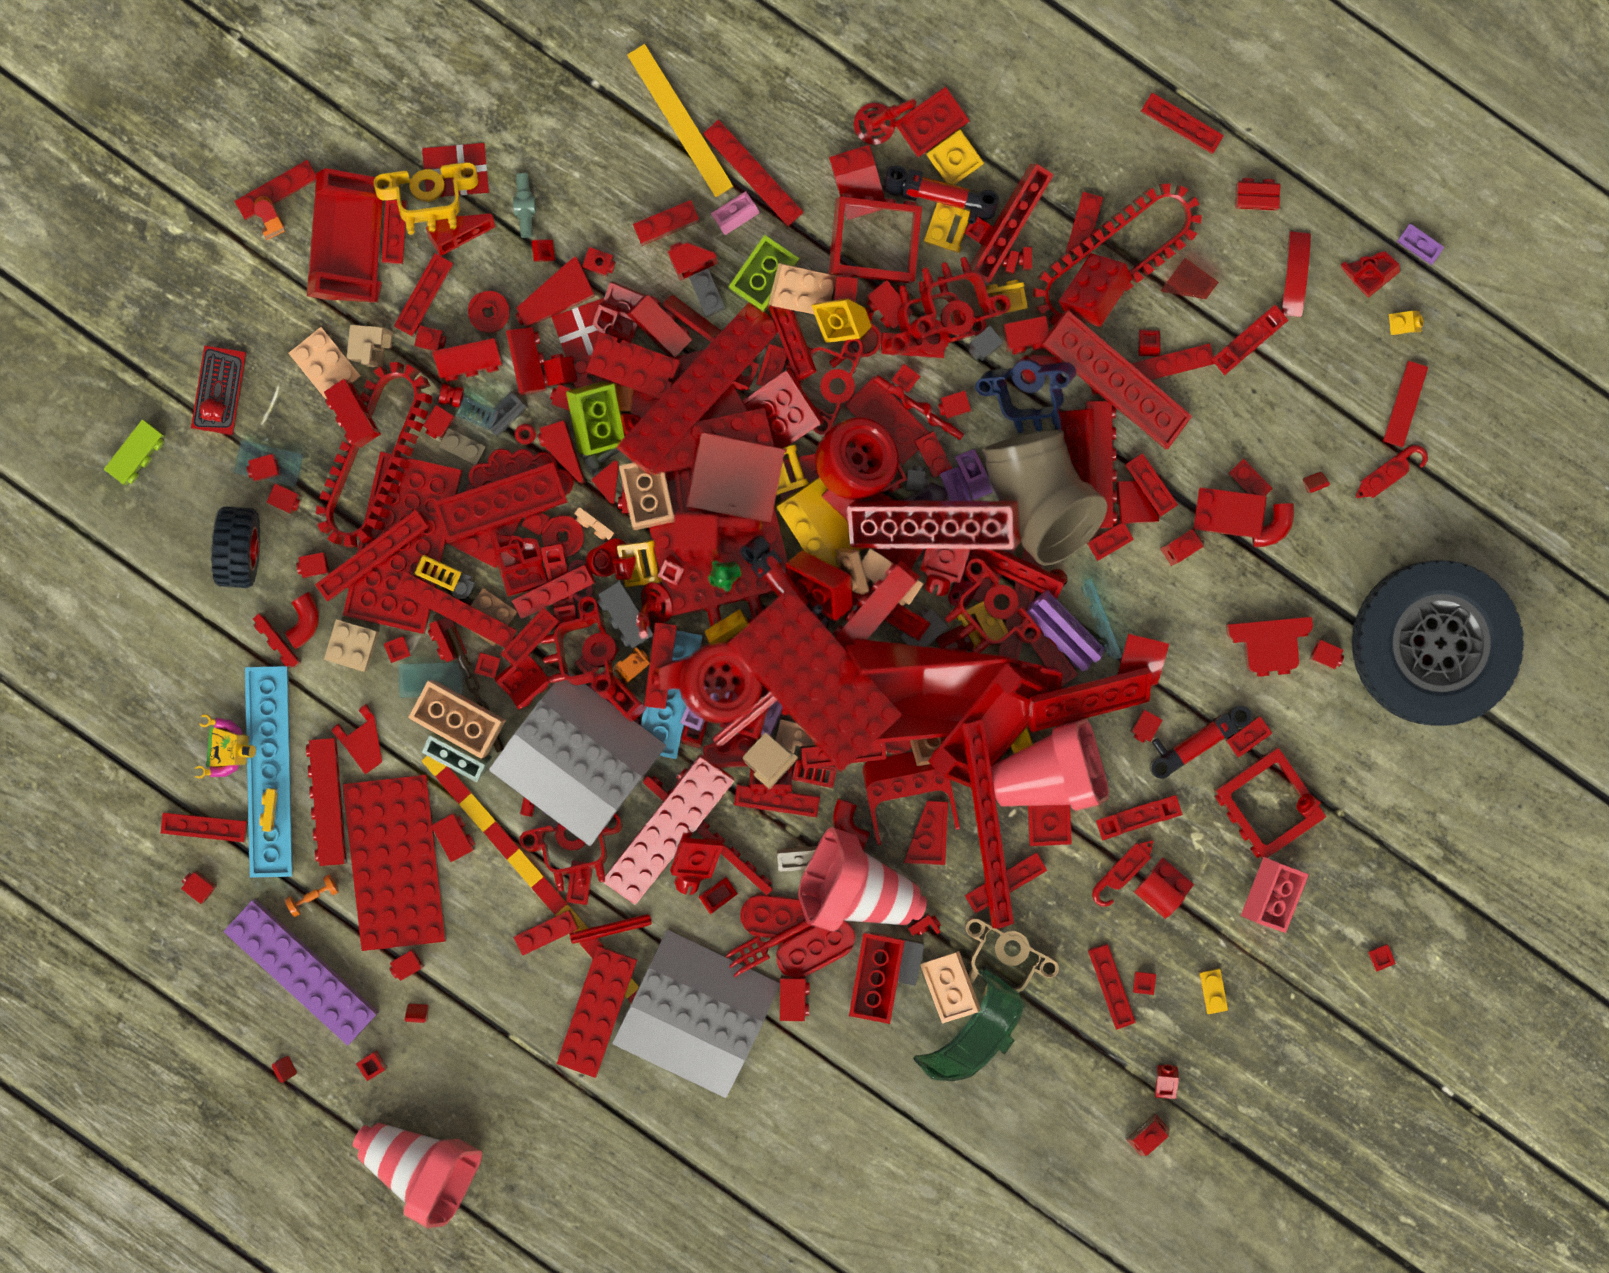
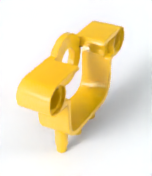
M473 164L444 165L440 168L441 174L434 170L424 169L418 171L412 178H409L407 171L380 174L374 179L376 195L381 200L397 199L400 216L406 222V229L410 235L415 233L414 223L426 221L430 232L436 230L435 220L448 219L450 228L455 229L457 227L456 215L460 211L459 191L473 189L478 184L477 170ZM443 178H454L455 200L452 204L418 210H406L402 207L400 184L410 183V191L417 200L431 202L442 195L445 185ZM430 179L435 183V187L429 192H424L419 189L420 182Z

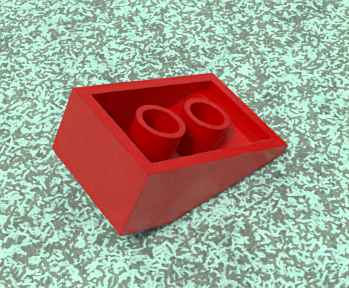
M870 145L829 157L839 196L842 197V194L855 195L854 198L863 199V196L875 197V201L883 202L885 198ZM845 205L847 221L884 210Z
M563 420L541 427V433L537 434L541 446L546 447L579 483H586L567 423Z
M1199 487L1194 530L1261 539L1267 497Z

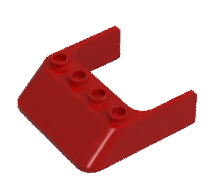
M913 752L888 756L884 760L868 761L863 765L862 773L877 845H881L875 809L879 803L933 791H944L948 794L954 827L956 830L960 829L950 779L943 777L931 764L917 766Z

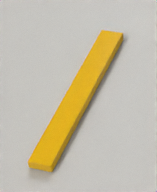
M643 44L627 54V57L715 198L733 188L731 181L646 45Z

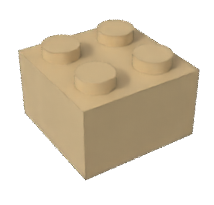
M336 619L324 660L367 672L379 631Z

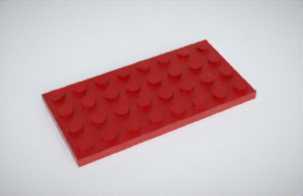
M380 452L365 519L392 454ZM400 456L399 458L409 462L406 469L397 465L394 469L404 474L401 481L392 477L390 479V483L399 486L396 494L388 490L385 491L384 495L394 499L391 506L381 502L379 507L389 511L386 518L376 514L375 520L384 523L381 531L370 527L367 531L374 538L371 542L415 510L419 511L429 525V528L349 586L343 616L425 634L431 609L395 591L404 572L436 588V583L414 574L422 554L440 563L442 562L446 539L433 502L457 495L463 470ZM360 541L357 553L371 542L366 544ZM426 562L422 573L426 574L430 562ZM434 565L430 577H434L438 568L437 565Z
M790 587L727 643L840 772L902 716L868 675L860 674L847 651Z
M427 774L343 784L361 950L368 951L445 942L434 832L431 827L433 823Z

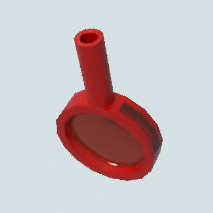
M872 323V327L859 338L865 346L861 358L874 355L881 345V333ZM856 341L851 342L849 345L850 352L856 353L859 351V343ZM836 356L829 363L835 368L845 359Z

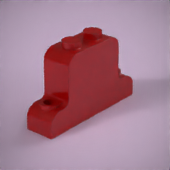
M1312 617L1228 624L1226 625V633L1228 638L1233 640V643L1244 642L1247 669L1257 673V677L1270 676L1269 672L1278 671V675L1291 674L1290 670L1295 669L1299 665L1297 638L1308 636V633L1313 629Z

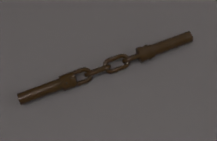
M454 627L446 629L457 656V663H459L460 669H465L467 674L465 682L469 691L475 693L478 705L483 706L484 704L485 708L490 711L487 703L481 700L479 696V683L476 676L469 672L468 667L471 664L468 661V657L465 656ZM473 677L477 688H471L468 678L471 679ZM498 735L493 744L497 753L504 749Z

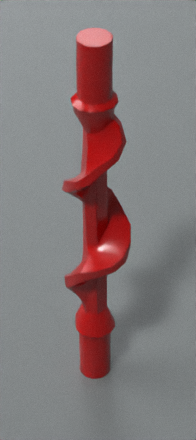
M877 375L873 382L884 388L886 392L895 394L902 399V404L907 410L915 408L924 414L931 426H941L943 431L948 432L958 440H961L964 436V433L955 428L951 423L945 422L934 415L928 402L914 401L904 394L902 387L895 386L880 375Z

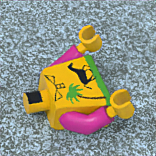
M209 714L201 715V717H207L209 720L207 724L199 722L201 727H208L209 725H214V727H210L206 760V767H209V769L196 766L194 769L201 768L203 770V775L195 776L196 778L202 779L206 775L210 777L229 776L237 771L239 766L246 765L247 757L253 758L255 756V746L248 745V735L243 734L242 729L233 721L217 717L212 719Z

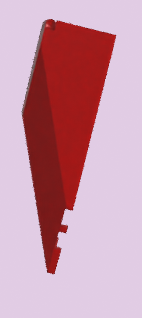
M855 640L853 644L845 646V650L851 656L860 674H867L902 714L873 743L948 737L1006 663L1018 668L1051 691L1061 689L1063 673L1059 669L1004 656L872 640Z

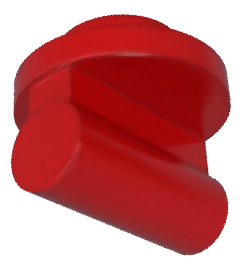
M1306 794L1299 798L1296 808L1308 819L1321 802L1311 794Z

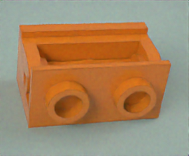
M636 647L630 656L622 662L619 661L613 667V670L626 685L650 664L648 662L649 657L642 649L639 651Z

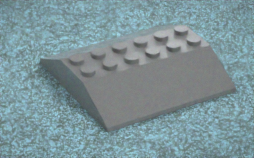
M564 680L554 683L539 701L489 771L587 845L591 846L667 745L635 721L630 722L615 706L600 697L587 685H573Z
M666 930L612 1044L726 1098L760 1031L780 983L751 969L734 977V974L744 967L743 965L737 964L730 968L732 960L672 931Z

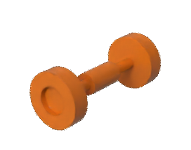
M328 874L323 877L326 886L305 894L303 899L295 902L292 896L285 898V903L294 917L301 914L298 907L300 904L316 899L320 896V893L327 889L333 896L339 893V889L331 875Z

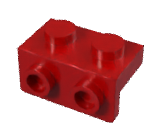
M446 617L429 624L430 629H428V633L432 641H437L439 648L436 650L441 660L445 659L447 663L457 659L446 629L454 627L465 655L467 654V650L452 620Z
M792 766L770 790L754 776L755 772L750 768L749 792H754V795H766V792H775V795L785 796L788 795V792H792Z

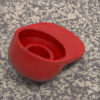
M613 538L600 546L592 548L586 556V564L590 572L599 577H608L614 574L612 559L619 558L617 546L626 543L621 539Z

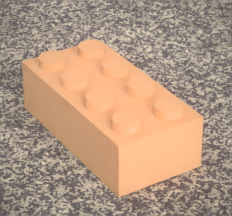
M435 680L427 681L408 717L481 759L487 757L506 721L504 718Z

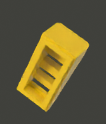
M423 554L414 574L451 591H454L462 573ZM428 561L430 562V565L426 571V574L422 573L426 562ZM434 565H437L438 568L434 577H430ZM442 568L446 569L442 580H437ZM450 572H452L454 574L448 585L445 582Z

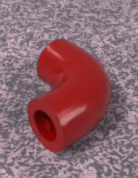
M1293 503L1273 504V520L1268 525L1263 526L1261 539L1252 538L1253 547H1266L1277 544L1288 535L1294 520Z
M309 592L291 602L297 611L298 621L292 628L285 631V634L295 649L307 643L314 636L319 625V610Z
M837 798L832 818L834 828L856 835L862 850H864L870 832L860 829L854 824L853 817L857 805Z

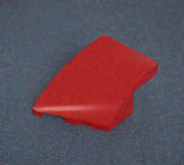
M611 281L604 301L598 306L592 324L599 332L618 338L620 344L622 340L632 343L639 326L626 313L645 294Z
M496 532L490 533L497 565L508 597L535 589L548 582L541 564L543 556L537 539L520 538L514 535H500Z
M1127 634L1117 674L1149 667L1152 672L1151 686L1157 685L1164 666L1169 643Z

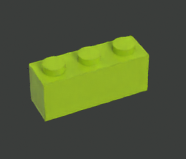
M142 419L105 466L104 470L123 485L133 484L139 477L138 471L142 467L145 468L151 462L152 458L150 456L155 450L159 451L165 443L163 439L166 436L149 422Z

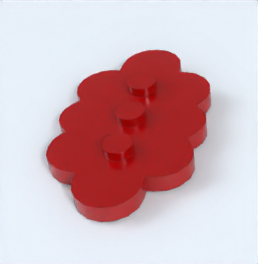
M497 449L490 454L488 463H478L469 472V482L473 488H477L553 462L565 496L571 493L574 486L571 474L565 470L557 469V461L554 456L546 452L533 455L526 449H519L513 454L506 449Z

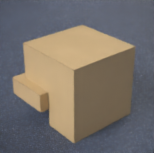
M350 325L347 359L375 369L380 366L383 367L385 348H391L393 332L382 327Z
M765 732L743 756L745 764L755 772L754 776L770 790L798 757L783 744L779 745Z

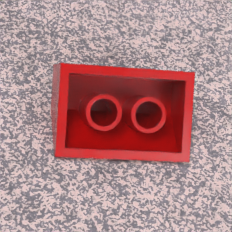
M675 243L670 246L671 250L667 251L680 281L718 264L715 253L689 243Z
M532 327L507 330L506 334L519 393L525 396L547 391L546 373H543L542 369L545 359L543 352L539 353L538 344H541L539 332H534Z
M495 338L432 351L439 377L445 379L446 382L458 380V376L465 374L467 378L478 376V372L484 370L487 373L497 372L499 367H503L499 343Z

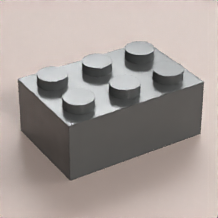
M621 581L598 594L600 597L598 600L599 605L603 611H609L612 616L609 620L615 629L619 628L623 635L620 638L626 647L636 648L654 636L650 626L647 627L648 636L643 639L639 636L636 617L641 611Z

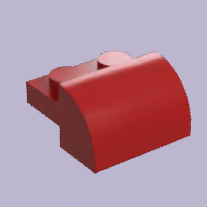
M1162 857L1133 892L1166 919L1181 905L1194 884Z

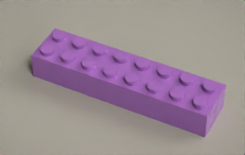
M257 899L252 900L223 931L347 1046L379 1013L378 1010Z

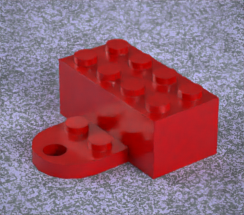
M674 515L673 550L677 557L681 558L682 562H694L695 558L702 559L703 562H714L716 559H720L721 531L724 532V535H736V532L761 531L762 521L755 519L718 518V516Z

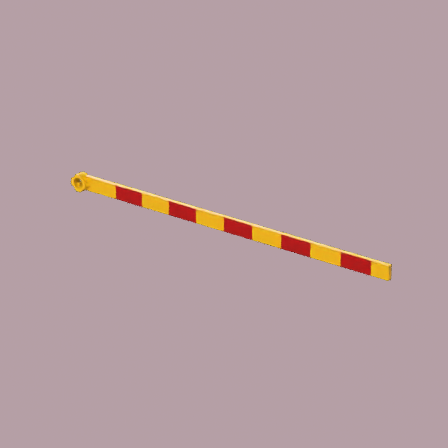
M429 756L422 759L421 761L552 913L557 916L571 910L579 926V929L576 931L588 929L587 925L452 769ZM598 938L579 942L592 959L598 945L605 947ZM632 978L625 995L630 1003H632L639 988V985Z

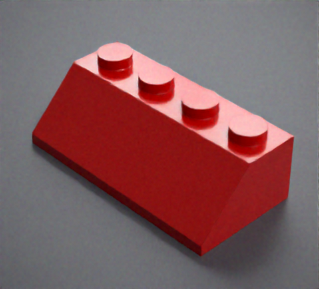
M872 932L863 933L849 1011L850 1017L891 1024L905 940Z

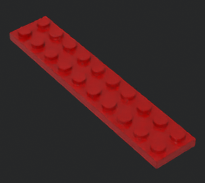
M748 302L621 440L616 448L650 475L778 334L774 320Z

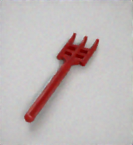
M805 920L767 942L760 941L761 938L758 936L734 948L725 957L729 958L738 952L742 956L733 961L729 967L732 968L743 961L746 964L734 974V977L768 960L770 957L767 953L770 947L778 945L813 925L808 924ZM755 943H757L758 948L754 949L752 946ZM748 947L750 952L745 953L744 949ZM761 952L763 956L758 959L757 953ZM753 957L754 961L750 963L748 958Z

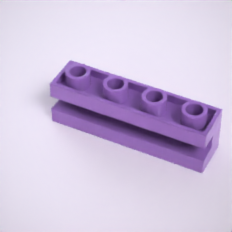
M1048 590L1029 604L1026 613L1042 629L1043 634L1056 644L1058 650L1070 658L1075 667H1079L1084 672L1090 667L1091 662L1094 661L1096 663L1102 658L1105 648Z

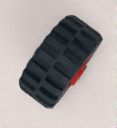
M224 506L217 512L212 535L211 568L214 583L218 586L249 588L255 582L260 555V520L257 511L253 508Z

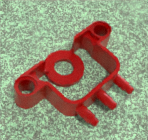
M967 257L960 258L963 274L954 277L948 263H942L944 280L933 282L929 268L926 267L922 269L926 287L921 294L926 316L913 321L910 325V332L915 338H924L945 331L953 335H963L970 331L974 323L998 317L1008 312L1011 302L1005 295L988 297L982 277L971 271ZM962 279L970 280L974 285L979 306L982 307L984 315L977 319L974 317L972 308L966 302L960 300L952 301L942 309L940 318L943 328H939L935 322L936 310L931 297L932 288ZM996 301L1001 304V310L996 308ZM954 310H959L964 314L965 321L961 326L954 325L950 319L951 313ZM919 323L924 324L925 332L920 330Z
M938 277V281L944 280V277ZM925 281L918 283L920 295L926 287ZM947 283L939 286V294L931 295L932 300L945 299L949 303L959 300L954 293L948 291ZM902 285L899 289L903 305H901L897 312L901 333L886 340L885 350L890 355H900L921 349L928 354H938L944 351L950 342L972 338L982 333L986 329L985 320L975 323L977 326L976 331L971 328L969 332L951 338L947 331L939 333L940 340L936 345L928 343L926 337L916 338L918 346H914L910 341L911 332L907 308L910 305L921 303L922 300L918 298L910 301L906 286ZM954 310L952 314L955 325L961 326L965 321L964 314L959 310ZM975 315L974 317L978 319L981 316ZM935 319L936 325L939 328H943L941 321ZM921 323L919 328L922 332H925V326ZM894 340L900 343V349L895 348Z
M859 338L846 340L841 353L822 347L814 349L808 347L812 359L818 351H825L841 359H850L854 363L850 373L842 369H833L827 372L821 379L820 389L822 395L829 402L836 403L837 407L834 414H828L824 409L814 406L820 417L828 423V428L824 432L820 431L818 426L813 429L819 435H825L834 427L841 410V403L848 401L854 394L855 382L852 375L857 370L865 348L863 341ZM853 341L858 342L860 346L859 351L856 353H852L849 350V345ZM788 363L786 368L793 372L790 363ZM841 378L844 380L846 388L842 394L837 395L831 392L830 383L833 379ZM804 379L802 381H798L800 386H802Z
M976 558L969 561L965 566V574L974 585L958 599L957 607L945 617V620L950 623L961 614L969 623L959 633V637L963 639L973 631L979 635L982 641L972 650L973 653H980L989 645L1001 643L1013 632L1023 643L1031 644L1037 641L1041 634L1040 629L1023 608L1019 609V599L1015 590L1010 586L999 585V579L981 559ZM975 563L980 566L979 574L971 572V564ZM984 578H990L995 584L994 587L988 590L984 598V607L987 613L993 618L1001 620L1013 616L1017 611L1023 618L1020 625L1014 626L999 640L990 639L963 606L964 598L978 587ZM1004 594L1008 597L1009 606L1007 609L999 610L994 606L993 600L996 595ZM1027 628L1034 631L1035 636L1033 639H1028L1025 636Z
M587 596L579 602L580 619L560 624L554 634L547 635L541 641V644L555 642L557 649L556 654L544 657L543 661L545 664L559 661L561 673L549 676L550 683L567 680L570 684L582 685L592 682V687L598 695L604 699H609L616 692L611 661L615 658L617 646L615 641L606 634L601 606L593 597ZM591 605H594L593 610L587 612V608ZM598 623V628L601 632L595 633L585 640L582 654L590 665L595 667L605 666L606 670L602 673L589 672L577 676H569L567 663L565 662L564 636L570 631L590 627L592 624ZM597 643H605L607 646V651L602 657H595L592 654V648ZM608 683L605 690H600L603 684Z
M615 814L612 818L617 819V825L614 828H608L606 825L599 834L601 856L598 860L563 869L552 868L548 845L544 841L545 833L555 831L557 843L568 851H577L583 848L586 843L579 838L576 841H568L565 838L566 828L558 823L555 828L545 826L527 830L521 834L519 842L529 852L543 851L545 865L554 874L555 883L560 892L564 891L563 875L575 873L578 886L583 887L585 885L583 871L595 868L599 882H605L603 864L607 860V848L604 836L619 833L622 830L623 822ZM530 836L535 837V843L532 846H526V839Z

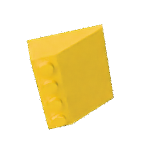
M818 477L775 506L805 552L838 568L835 561V556H837L836 549L844 547L856 550L859 553L864 548H850L848 521L821 497L827 490V487Z

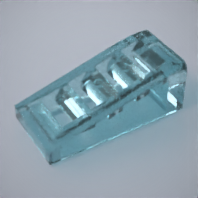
M464 397L456 416L491 431L499 411ZM473 406H475L474 409H473V412H472L471 416L469 417L470 412H471ZM480 408L479 413H478L476 419H474L475 416H476V413H477L478 409ZM484 410H486V412H485V414H484V416H483V419H482V421L480 422V419H481V417H482V414H483ZM491 412L490 418H489L487 424H485V422H486V420H487V418H488V415H489V413Z

